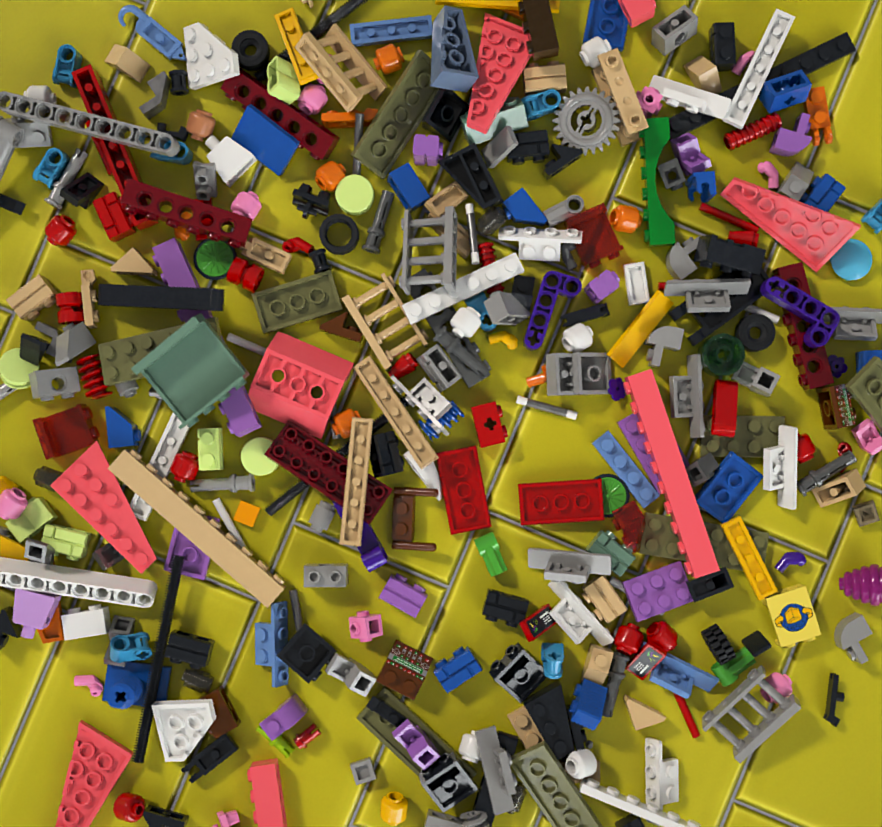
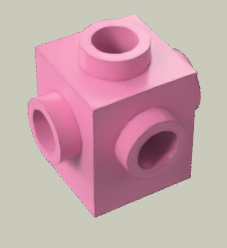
M645 86L642 92L638 90L636 95L644 116L648 119L653 114L657 116L663 106L660 103L663 96L657 89Z
M369 610L358 611L356 616L349 617L351 638L360 639V642L372 641L374 637L382 636L381 614H369Z

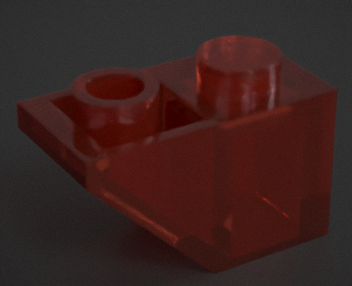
M635 500L612 511L614 519L611 522L616 531L620 530L623 537L621 539L625 547H630L633 553H636L640 546L646 522L644 515Z

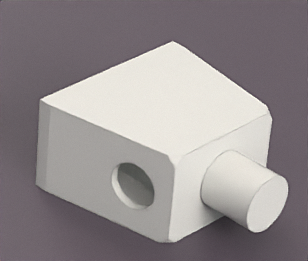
M212 135L205 142V145L211 150L206 157L210 163H215L217 173L229 188L257 161L251 152L228 136L220 142Z

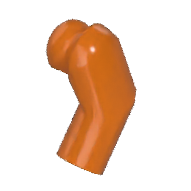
M188 212L181 214V217L184 219H190L192 216ZM180 226L174 228V234L177 239L180 238L182 241H186L189 238L190 233L186 231V228Z

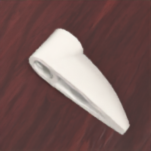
M410 452L404 453L403 457L426 487L438 490L439 494L435 498L440 501L442 499V486L434 462L421 470Z

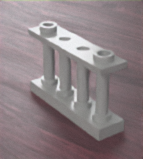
M454 206L445 207V215L437 218L413 219L409 210H404V218H401L403 256L402 275H399V286L406 295H411V285L435 283L444 285L447 293L456 292L458 215ZM443 226L445 228L444 234H441V236L413 238V228ZM442 245L444 247V253H441V255L412 257V247ZM441 264L443 266V272L440 275L411 277L412 266Z
M762 665L757 669H752L748 673L747 679L712 711H707L702 717V729L706 732L713 726L733 744V755L739 763L743 762L801 709L800 701L794 694L789 697H783L764 679L766 672ZM757 684L779 704L773 712H769L748 693ZM741 699H744L763 717V721L758 726L753 725L733 706ZM728 712L748 731V735L744 739H738L719 719Z

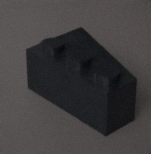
M476 143L438 161L486 212L503 203L504 200Z
M714 234L699 237L694 262H699L700 267L712 269V266L720 268V272L732 274V271L740 272L739 276L745 278H752V275H760L766 250L747 244L734 243V240L718 239V236Z
M558 679L527 697L523 703L544 741H546L559 760L575 750L562 686Z

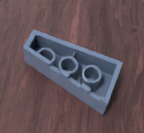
M444 5L433 21L430 86L467 93L477 81L479 75L463 10Z

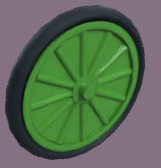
M210 239L203 240L194 251L193 259L196 270L203 277L210 280L226 278L233 260L237 257L235 248L229 246L228 242L219 240V242Z
M602 474L595 477L594 479H602L604 517L618 516L626 509L629 503L630 493L628 486L622 479L613 474Z

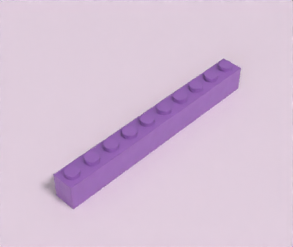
M175 237L152 248L155 254L152 258L156 266L161 267L163 273L160 276L165 285H169V287L200 288L184 250ZM177 310L180 320L182 322L185 321V323L198 314H202L205 319L213 317L211 311ZM244 385L238 390L235 387L229 391L231 396L218 404L223 415L226 414L229 420L226 424L231 434L242 437L263 427Z

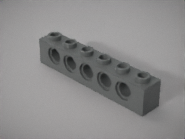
M424 268L416 274L412 275L411 277L427 276L433 274L431 271L427 273V271ZM435 284L411 285V296L414 300L422 296V289L430 288L433 291L437 287ZM452 306L444 309L441 315H431L425 319L434 334L437 335L445 323H450L456 311ZM463 336V338H460L465 343L466 349L491 368L485 359L481 360L478 353H480V350L475 342L471 343L468 337ZM447 353L454 366L463 376L462 379L468 389L490 376L488 372L481 379L480 376L467 368L453 353Z

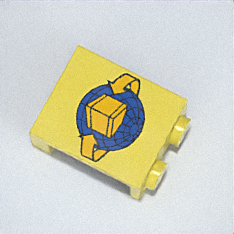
M802 584L793 585L778 590V592L761 600L762 604L768 607L778 638L774 641L778 646L791 648L796 645V642H810L816 639L815 636L822 635L806 586Z

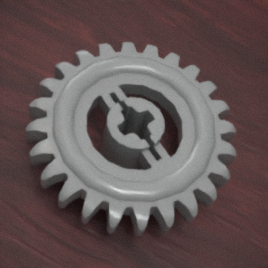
M588 86L584 92L578 87L577 94L570 91V98L563 96L562 98L565 103H560L558 106L561 110L553 112L554 115L558 116V118L552 120L553 123L558 124L553 128V131L560 132L556 136L557 140L564 138L561 146L569 144L568 147L582 149L584 156L587 155L590 149L592 154L595 155L596 147L603 152L602 144L610 146L608 138L616 139L612 131H619V128L614 124L621 122L619 118H615L620 113L618 110H613L616 107L615 102L609 103L612 96L604 98V90L597 94V87L592 92H590ZM590 106L589 110L582 111L578 115V128L574 131L571 126L573 113L578 108ZM598 110L602 117L600 128L592 135L583 136L584 132L589 133L594 130L596 126L594 115ZM588 118H590L591 124H586L585 126H583L582 120H587Z

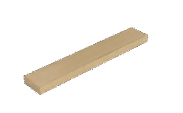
M371 356L353 366V369L420 469L422 470L437 460L439 457Z
M352 417L339 542L341 545L361 546L373 419Z

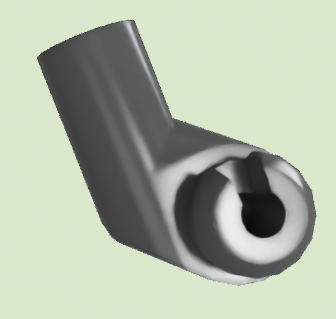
M574 243L561 244V257L568 271L577 267L570 252L576 248Z

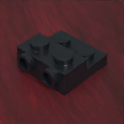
M304 623L279 651L277 657L309 684L311 680L315 682L322 674L320 670L325 664H329L336 649Z
M517 643L516 645H510L506 649V655L501 660H495L492 663L489 673L501 687L521 704L547 677L544 675L543 666L522 645Z
M454 752L450 754L443 753L438 758V762L432 766L430 765L426 770L421 769L420 774H418L421 785L443 813L479 790L477 784Z

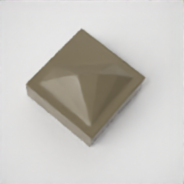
M873 500L852 506L859 527L880 521Z

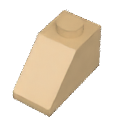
M857 468L823 482L821 487H815L812 489V492L822 508L857 496L866 485Z
M590 643L579 684L585 678L602 686L609 673L614 654L610 648Z

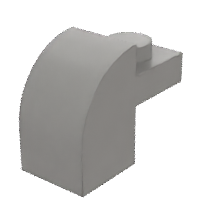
M700 236L696 239L690 237L682 243V246L679 242H676L669 249L666 255V267L673 279L682 280L697 269V266L688 254L697 249Z
M663 326L651 332L644 342V345L652 346L651 349H648L646 355L649 367H660L663 348L673 351L681 349L684 329Z
M741 360L731 380L749 388L754 393L770 397L780 379V375L762 366L759 369Z
M854 612L842 619L836 626L834 632L835 644L837 647L845 650L852 661L863 664L869 660L859 641L873 634L864 616Z
M338 653L334 654L325 669L327 674L343 681L348 689L364 697L367 696L377 680L365 666L352 658L348 659Z

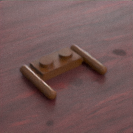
M394 487L392 549L436 551L437 546L435 543L413 542L415 531V496L437 497L439 494L437 489Z

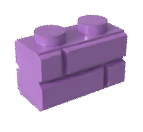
M415 134L413 142V161L415 165L424 166L427 164V166L437 167L438 161L443 159V143L439 142L437 135H428L426 137L423 134Z
M605 270L586 285L584 292L592 303L597 305L619 287L620 279L614 271Z
M399 573L396 575L391 574L379 598L416 618L428 596L425 593L426 589L417 583L414 586L407 583L408 579Z

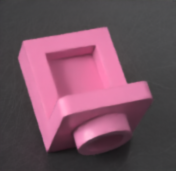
M869 418L851 430L859 447L865 452L874 455L882 450V437L879 435L873 421Z

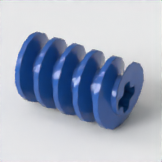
M449 401L452 407L438 420L443 427L446 425L451 428V420L456 423L459 422L457 415L465 417L453 401ZM429 418L426 420V423L421 420L418 421L419 426L431 441V436L439 438V434L430 426L432 421Z
M126 676L118 681L107 693L109 705L117 709H127L132 706L144 693L143 682L136 676Z

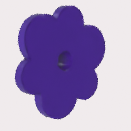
M836 355L828 357L832 375L835 378H840L842 373H845L848 369L844 363V358L837 357Z
M620 377L610 379L608 383V394L611 395L614 401H619L620 398L625 397L624 382H622Z

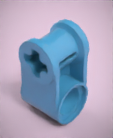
M69 44L60 46L57 51L52 80L54 84L59 85L63 83L76 88L77 85L71 72L81 68L82 56ZM73 53V57L67 60V55Z
M549 89L522 98L521 101L525 107L527 121L538 119L558 110L561 102L560 93L557 90ZM552 97L557 101V103L554 105L547 104L546 99Z
M171 141L165 143L164 149H168L171 146ZM179 142L180 150H185V154L182 157H178V154L168 157L156 153H151L150 157L163 162L187 165L192 161L193 153L185 143Z
M58 148L48 149L40 164L34 170L32 178L35 181L43 182L47 185L48 189L52 190L54 188L53 183L59 181L70 162L69 156ZM61 155L60 161L55 164V157Z
M882 198L860 220L862 223L866 222L874 230L875 234L882 230Z
M481 292L464 300L467 306L479 312L481 315L480 328L489 332L494 330L497 325L492 324L489 326L487 323L483 324L485 322L484 318L488 317L490 319L483 303L487 300L484 292Z
M139 632L115 636L110 644V659L113 662L122 663L150 658L152 656V649L149 648L148 644L150 640L149 634Z
M542 643L541 661H543L544 675L550 679L562 677V662L564 661L563 643Z

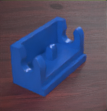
M409 162L389 173L387 181L405 210H409L412 213V211L423 206L425 201L430 199L428 192Z
M715 171L694 172L685 181L688 198L691 202L694 201L693 193L695 191L700 194L701 203L709 202L717 194Z

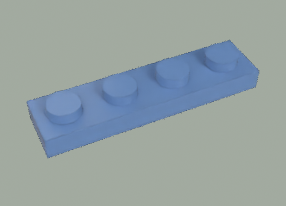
M431 15L349 24L351 42L355 47L432 38L433 26Z
M609 430L591 443L614 473L626 483L629 492L643 509L660 496Z

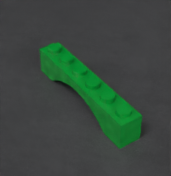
M669 117L648 118L646 121L649 127L638 131L639 138H642L643 146L639 147L640 159L644 160V167L640 169L641 180H645V188H642V201L646 200V209H643V221H647V230H644V242H648V247L672 246L675 244V224L660 203L655 183L659 156L670 139Z

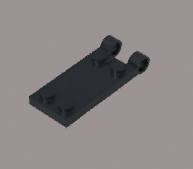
M761 269L760 275H752V278H750L751 285L747 294L729 295L731 304L729 312H704V317H701L700 313H691L701 327L687 338L692 346L698 344L763 296L760 292V285L763 281L769 279L763 269ZM732 271V274L723 273L717 278L735 279L745 277L739 276L740 272ZM686 301L668 313L674 322L687 313Z

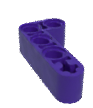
M549 271L544 275L523 338V344L526 349L534 351L542 345L557 296L560 295L567 298L577 296L582 289L581 281L578 278L557 271ZM554 277L557 280V285L549 286L546 278ZM566 284H575L576 292H569L566 289ZM542 296L550 298L551 304L549 306H543L540 303ZM535 316H542L545 323L543 326H537L534 323ZM534 331H542V334L538 332L535 340L538 343H535L533 346L530 345L531 341L528 338L533 336Z
M777 276L761 283L760 292L764 297L810 323L804 335V343L808 347H820L829 341L840 321L837 311ZM770 284H774V286H773V289H775L774 291H771V290H770V289H771ZM788 293L793 295V303H790L787 300ZM806 304H809L812 307L811 314L806 312ZM825 314L830 318L829 325L823 320ZM814 332L820 337L818 343L813 340Z
M333 502L338 514L342 519L343 508L335 502ZM363 522L361 546H357L361 553L362 562L370 573L388 563L389 558L371 525Z

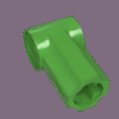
M493 532L474 539L491 577L507 570Z
M742 647L735 652L736 658L722 666L719 662H716L711 667V670L719 678L723 687L734 683L740 673L756 663L755 658L746 647Z

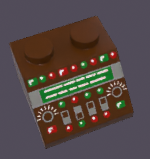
M847 383L816 389L824 429H840L855 425L856 411L851 404L852 395L845 387Z
M396 639L378 674L376 682L414 700L433 658Z

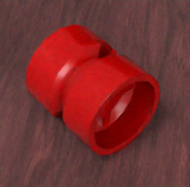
M237 256L228 270L226 280L237 286L242 284L243 289L254 293L263 279L265 269L256 264L250 266L247 260Z
M64 292L55 295L56 306L60 308V311L57 312L59 325H69L72 322L79 324L82 321L85 323L84 312L81 308L83 306L81 292Z

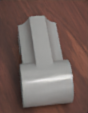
M571 195L566 200L543 211L542 213L548 220L546 224L549 227H554L571 217L578 216L584 207V201L579 195ZM576 202L579 205V209L571 210L568 204Z

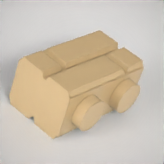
M550 61L547 65L539 66L538 63H530L522 71L524 97L549 89L557 90L559 93L566 92L565 63L559 64V61Z
M38 274L7 298L6 301L20 319L32 321L40 315L39 311L44 307L49 308L56 303L55 295L58 292L45 276Z
M598 574L581 587L584 590L581 595L588 604L593 603L596 608L593 612L600 621L604 619L606 623H610L628 609L604 575Z

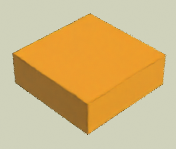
M241 500L233 520L254 527L261 507Z

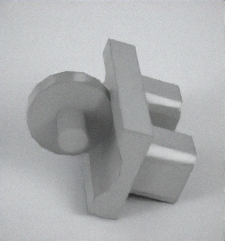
M194 161L193 172L197 199L209 201L211 197H217L218 195L215 163Z

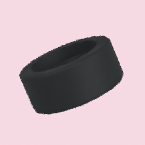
M334 214L328 216L322 222L319 237L322 245L329 252L335 255H344L350 253L357 246L359 231L351 217L344 214ZM338 222L348 225L352 232L350 241L344 246L331 244L327 237L329 227Z

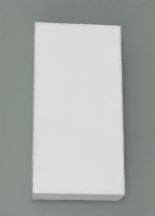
M644 262L624 264L623 271L629 306L646 304L650 300Z

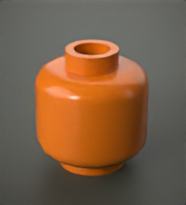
M394 44L377 49L375 52L376 58L373 59L377 71L381 70L384 75L401 70L402 63L405 62L400 47H396Z
M328 161L316 170L315 181L321 190L333 192L336 190L338 183L345 177L346 169L341 163L337 164L334 161Z
M618 205L616 209L611 211L609 221L615 231L633 233L641 226L642 216L636 207Z
M347 408L333 416L334 423L331 424V427L336 436L340 434L343 439L350 437L352 417L361 418L357 410L353 411L351 408Z

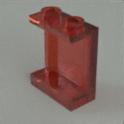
M604 203L570 217L563 223L566 230L574 228L578 231H583L582 243H574L576 253L583 268L588 266L590 269L602 264L601 260L606 258L609 261L621 256L619 252L624 249L623 245L619 244L607 218V209Z
M80 403L76 407L51 416L32 420L46 460L56 459L92 446L96 441L99 442L100 434L97 427L92 423L93 413L89 406Z

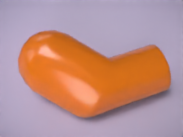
M546 365L541 367L543 373L526 378L529 388L547 382Z

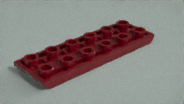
M288 420L264 455L343 508L348 459ZM369 473L363 522L370 525L393 489Z

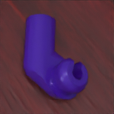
M787 552L778 561L775 568L784 573L789 565H805L806 558L801 552Z

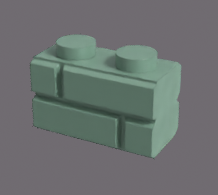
M600 530L586 547V550L589 553L610 554L612 556V571L621 577L636 558L632 555L634 550L625 543L622 546L615 540L618 537L609 530L606 533Z

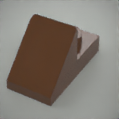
M348 312L320 326L321 331L361 343L363 339V334L359 333L360 329L349 325L347 329L344 328L349 315Z

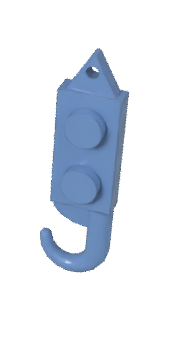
M126 5L120 9L118 20L123 27L126 26L123 20L124 15L128 12L133 13L139 18L136 22L135 30L144 40L167 59L186 61L182 42L153 18L149 17L135 5Z

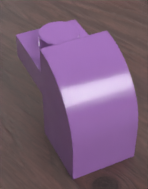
M802 112L796 118L793 131L780 127L774 134L769 152L783 157H790L807 147L812 140V137L807 135L811 126L809 122L810 114Z
M687 132L670 140L674 157L678 159L682 172L686 176L694 172H704L705 169L712 166L710 158L701 153L697 137Z
M295 693L279 705L277 710L261 721L259 725L271 741H273L284 731L296 724L307 713L308 708Z
M409 719L405 720L392 732L394 738L407 749L411 759L423 770H426L440 757L434 744L418 725L415 726Z

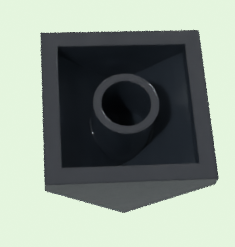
M439 88L422 119V126L429 132L451 142L461 124L460 116L469 110V105L452 90Z

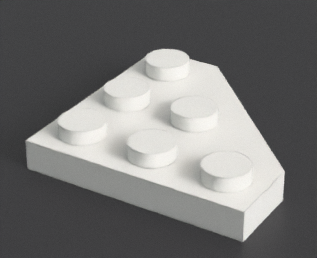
M199 22L183 28L188 86L192 90L240 75L238 54L226 46V43L217 35L209 31L207 26Z
M212 699L155 701L151 705L165 762L185 761L216 719Z

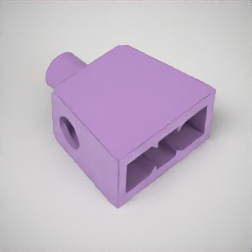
M16 588L12 621L23 625L21 637L33 639L36 629L42 630L48 627L62 595Z

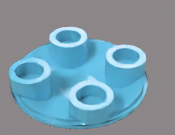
M849 239L829 259L835 273L845 281L864 277L872 266L870 249L866 244L856 239Z

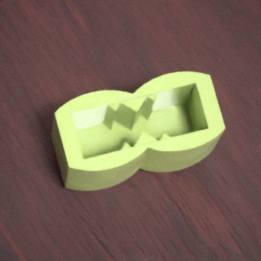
M276 55L267 66V91L270 95L290 105L301 94L300 84L292 63Z
M32 497L28 500L27 507L20 517L9 519L5 525L19 543H25L27 538H33L45 528L46 524L52 523L58 516L43 497Z

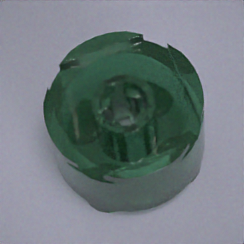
M725 333L706 339L698 348V354H701L702 369L709 376L722 377L733 374L740 369L745 359V349L742 342L738 338ZM723 352L724 356L719 358L718 354Z

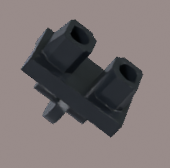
M302 183L299 189H294L292 204L297 206V210L303 212L302 218L308 219L309 215L317 216V214L328 216L330 206L329 192L322 190L318 196L311 195L312 187Z

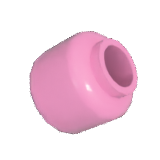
M307 84L297 99L298 107L307 115L318 114L328 101L325 88L320 84Z
M252 191L239 192L231 204V211L254 220L262 207L261 202L258 200L259 196Z
M11 488L5 489L1 493L0 517L2 519H17L25 510L28 501L26 494L22 490Z
M774 672L765 678L783 697H789L792 694V681L786 674L782 675L781 673ZM762 688L760 689L761 695L767 702L778 704Z

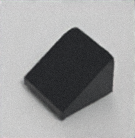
M759 631L753 632L741 641L753 657H757L772 646Z

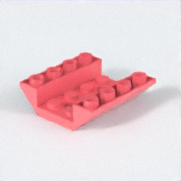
M278 331L265 351L248 395L256 412L284 424L289 420L308 434L322 440L330 422V415L344 383L349 378L354 363ZM276 370H281L284 373V378L280 382H276L273 379V373ZM319 386L322 388L323 394L320 398L316 399L312 396L311 391L314 387Z

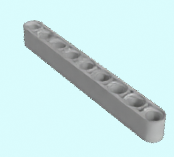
M6 91L0 92V110L11 116L168 157L176 156L180 150L179 142L164 132ZM11 100L10 105L6 107V103ZM28 105H31L30 110L28 112H25L26 107ZM50 110V115L45 118L46 112ZM70 115V120L65 123V118ZM90 120V126L85 128V123ZM110 125V131L105 134V128ZM130 130V136L125 139V133ZM151 136L150 142L144 144L145 138ZM171 141V146L168 149H164L165 143Z

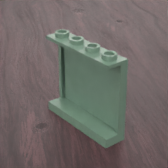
M202 314L192 317L131 368L136 375L143 374L183 423L179 426L180 429L186 425L190 428L196 424L201 413L207 415L215 408L213 404L219 400L222 403L231 396L229 391L234 387L236 390L247 383L245 378L250 375Z

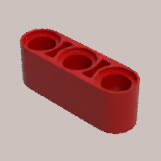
M715 380L711 435L731 438L735 435L738 401V382Z

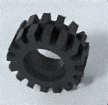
M717 624L701 632L710 652H712L714 658H716V661L721 666L736 658L733 647Z

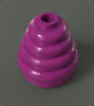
M871 564L870 567L862 566L860 570L853 569L852 573L845 572L844 578L839 577V590H844L845 596H852L854 600L861 599V602L864 604L870 603L872 606H879L880 603L882 604V567H879L878 564Z

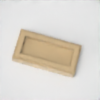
M454 181L427 200L424 206L435 218L442 217V215H445V207L454 206L455 208L464 202L469 195Z

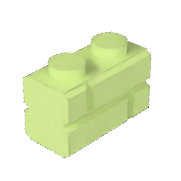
M223 428L197 429L198 438L200 439L198 440L199 471L223 470Z
M49 523L45 525L41 542L47 543L55 549L54 556H58L60 553L66 555V559L79 561V558L87 556L92 533Z

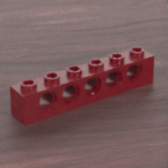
M240 67V75L224 81L220 89L226 92L225 96L235 102L239 101L243 104L242 108L244 110L250 104L255 106L300 141L298 147L301 149L306 148L310 151L309 155L314 159L320 161V159L325 160L329 158L340 137L293 104L289 105L270 95L266 85ZM245 86H247V88L249 89V94L247 97H245L243 94V89ZM262 98H264V100L266 101V106L264 109H262L260 106V100ZM278 110H281L283 113L281 121L276 116ZM295 122H298L300 125L298 132H295L293 129ZM312 133L317 137L315 144H312L310 141Z
M129 178L120 201L124 211L129 214L137 215L139 213L145 215V218L155 222L161 220L173 228L180 226L186 228V231L191 234L199 235L201 233L207 235V238L217 242L223 240L228 242L229 246L240 248V246L245 248L253 220ZM143 198H148L151 200V203L143 206L140 204V201ZM163 205L172 207L171 211L167 213L162 212L160 208ZM183 212H190L193 216L190 219H184L181 217V214ZM209 218L213 221V224L205 226L201 222L203 219ZM230 225L234 230L226 233L222 230V227Z
M802 262L779 267L772 271L771 277L777 276L786 282H791L795 287L811 296ZM788 293L787 300L790 303L794 302V297ZM806 304L805 310L807 313L811 314L812 307L809 304ZM782 307V321L788 329L787 340L793 348V362L799 370L798 382L804 390L833 384L834 379L825 345L810 348L809 352H805L803 349L804 335L810 323ZM798 322L804 324L805 329L803 332L798 330ZM814 332L813 340L818 343L820 337ZM809 362H812L815 365V371L813 373L810 372L808 369Z

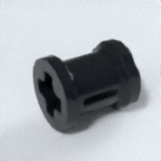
M169 71L172 83L170 94L175 96L189 94V89L186 87L187 71Z
M325 248L308 254L314 264L315 274L332 269V266L328 264Z

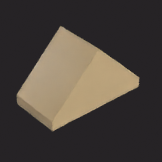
M114 44L104 61L141 83L151 67L150 64L129 48Z
M701 55L683 66L695 88L714 94L722 91L717 66Z
M131 248L111 266V272L115 274L158 275L154 267L135 248Z
M626 694L624 695L623 699L632 726L636 731L665 721L666 717L662 712Z

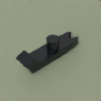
M157 123L156 131L167 133L176 140L185 142L188 135L191 134L183 126L180 127L178 132L166 131L167 124Z
M0 193V207L21 215L26 204Z
M605 303L565 314L560 317V320H567V323H564L562 327H570L577 323L609 316L610 313Z
M830 673L826 709L823 718L837 727L840 719L834 716L836 701L843 702L844 693L837 692L839 675Z
M373 696L366 705L371 711H375L395 727H399L408 719L378 697Z

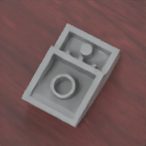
M595 352L546 354L547 396L608 394V383L612 379L611 359L606 355L607 353Z

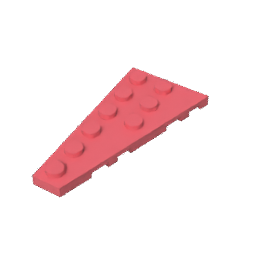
M485 13L476 64L479 78L473 84L467 117V127L484 134L488 132L532 54L527 52L526 41H529L528 35H524L521 26Z
M736 177L720 193L724 199L816 273L861 228V225Z
M96 441L50 486L142 574L157 557L117 478L107 469L110 464L99 442Z
M83 720L78 725L79 730L73 746L74 751L69 763L55 827H90L133 757L132 755H134L133 751Z

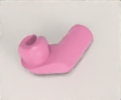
M751 50L741 55L731 71L740 76L748 62H751L755 51Z
M770 161L759 163L757 167L758 172L761 174L765 173L768 176V189H779L778 170Z
M76 675L74 677V685L88 686L92 696L97 697L103 692V684L95 675Z

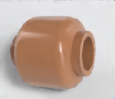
M196 109V111L189 114L186 130L192 134L191 138L203 141L204 138H209L213 135L216 120L212 117V113Z

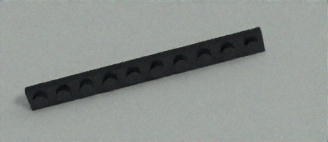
M845 32L771 68L765 81L801 69L807 76L854 53L856 49L848 33ZM740 84L718 95L730 98L732 101ZM687 110L669 118V141L718 118L700 112L694 114Z

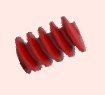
M100 354L82 357L76 361V365L82 366L78 369V373L85 374L80 378L82 382H87L83 385V389L89 390L85 393V396L92 398L91 400L113 394L112 391H106V388L109 386L104 385L103 375H101L102 367H99L101 360L96 358Z

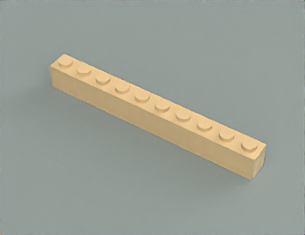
M124 449L107 469L268 608L286 588L283 584L285 582L284 579L276 573L275 575L268 571L269 566L262 560L257 561L252 557L253 552L246 546L241 547L238 545L235 536L229 532L227 534L220 529L222 526L213 518L209 520L204 515L206 512L197 504L195 506L191 504L189 496L183 491H176L173 488L174 483L167 477H160L157 474L158 469L150 463L146 464L141 460L142 455L134 449Z

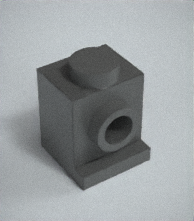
M677 158L657 166L666 189L671 188V191L684 187L682 183L686 179ZM672 171L676 173L674 180L668 177V174Z
M711 452L685 467L692 485L696 487L715 475L713 471L719 467V464Z

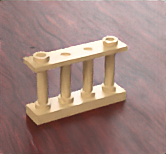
M336 23L331 26L324 38L316 40L309 31L303 34L295 46V49L347 112L355 108L363 95L369 93L376 101L388 87ZM330 45L336 54L329 56L323 47ZM343 61L349 71L342 72L336 63ZM356 77L362 87L356 89L349 79Z
M616 48L598 55L597 58L601 66L592 69L591 72L599 93L604 90V98L612 96L609 103H616V107L613 110H618L620 114L615 116V118H619L621 122L614 124L619 128V131H615L620 146L623 147L641 140L638 131L644 130L649 126L619 50Z
M382 273L381 278L384 282L358 298L354 297L351 299L349 295H346L341 299L383 368L387 371L392 368L390 362L394 361L393 358L417 343L421 342L424 347L428 346L426 340L429 337L423 328L419 330L414 323L411 326L416 333L415 336L390 351L386 350L384 352L380 344L383 343L384 339L410 324L402 308L403 303L394 290V287L397 285L391 276L386 277L385 273ZM389 289L394 300L368 316H361L358 309L361 308L362 304ZM395 308H401L405 315L403 319L378 334L377 332L372 334L369 329L372 326L371 323Z

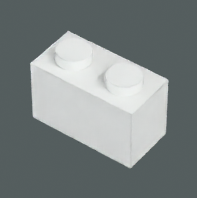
M101 604L90 605L87 610H81L80 607L67 609L68 613L61 615L65 641L107 634L111 626L109 606L101 607Z

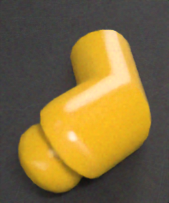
M505 330L487 335L490 344L503 342L510 350H514L518 346L517 337Z

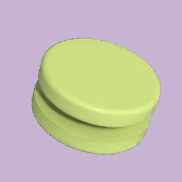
M352 174L344 177L338 183L335 197L339 207L345 213L361 215L372 207L374 191L371 183L365 177Z
M20 348L10 349L5 352L0 358V378L2 382L13 389H25L31 386L29 374L38 371L40 364L37 366L21 359Z
M256 437L244 445L241 451V462L249 473L263 476L274 472L279 465L264 455L273 443L272 439Z

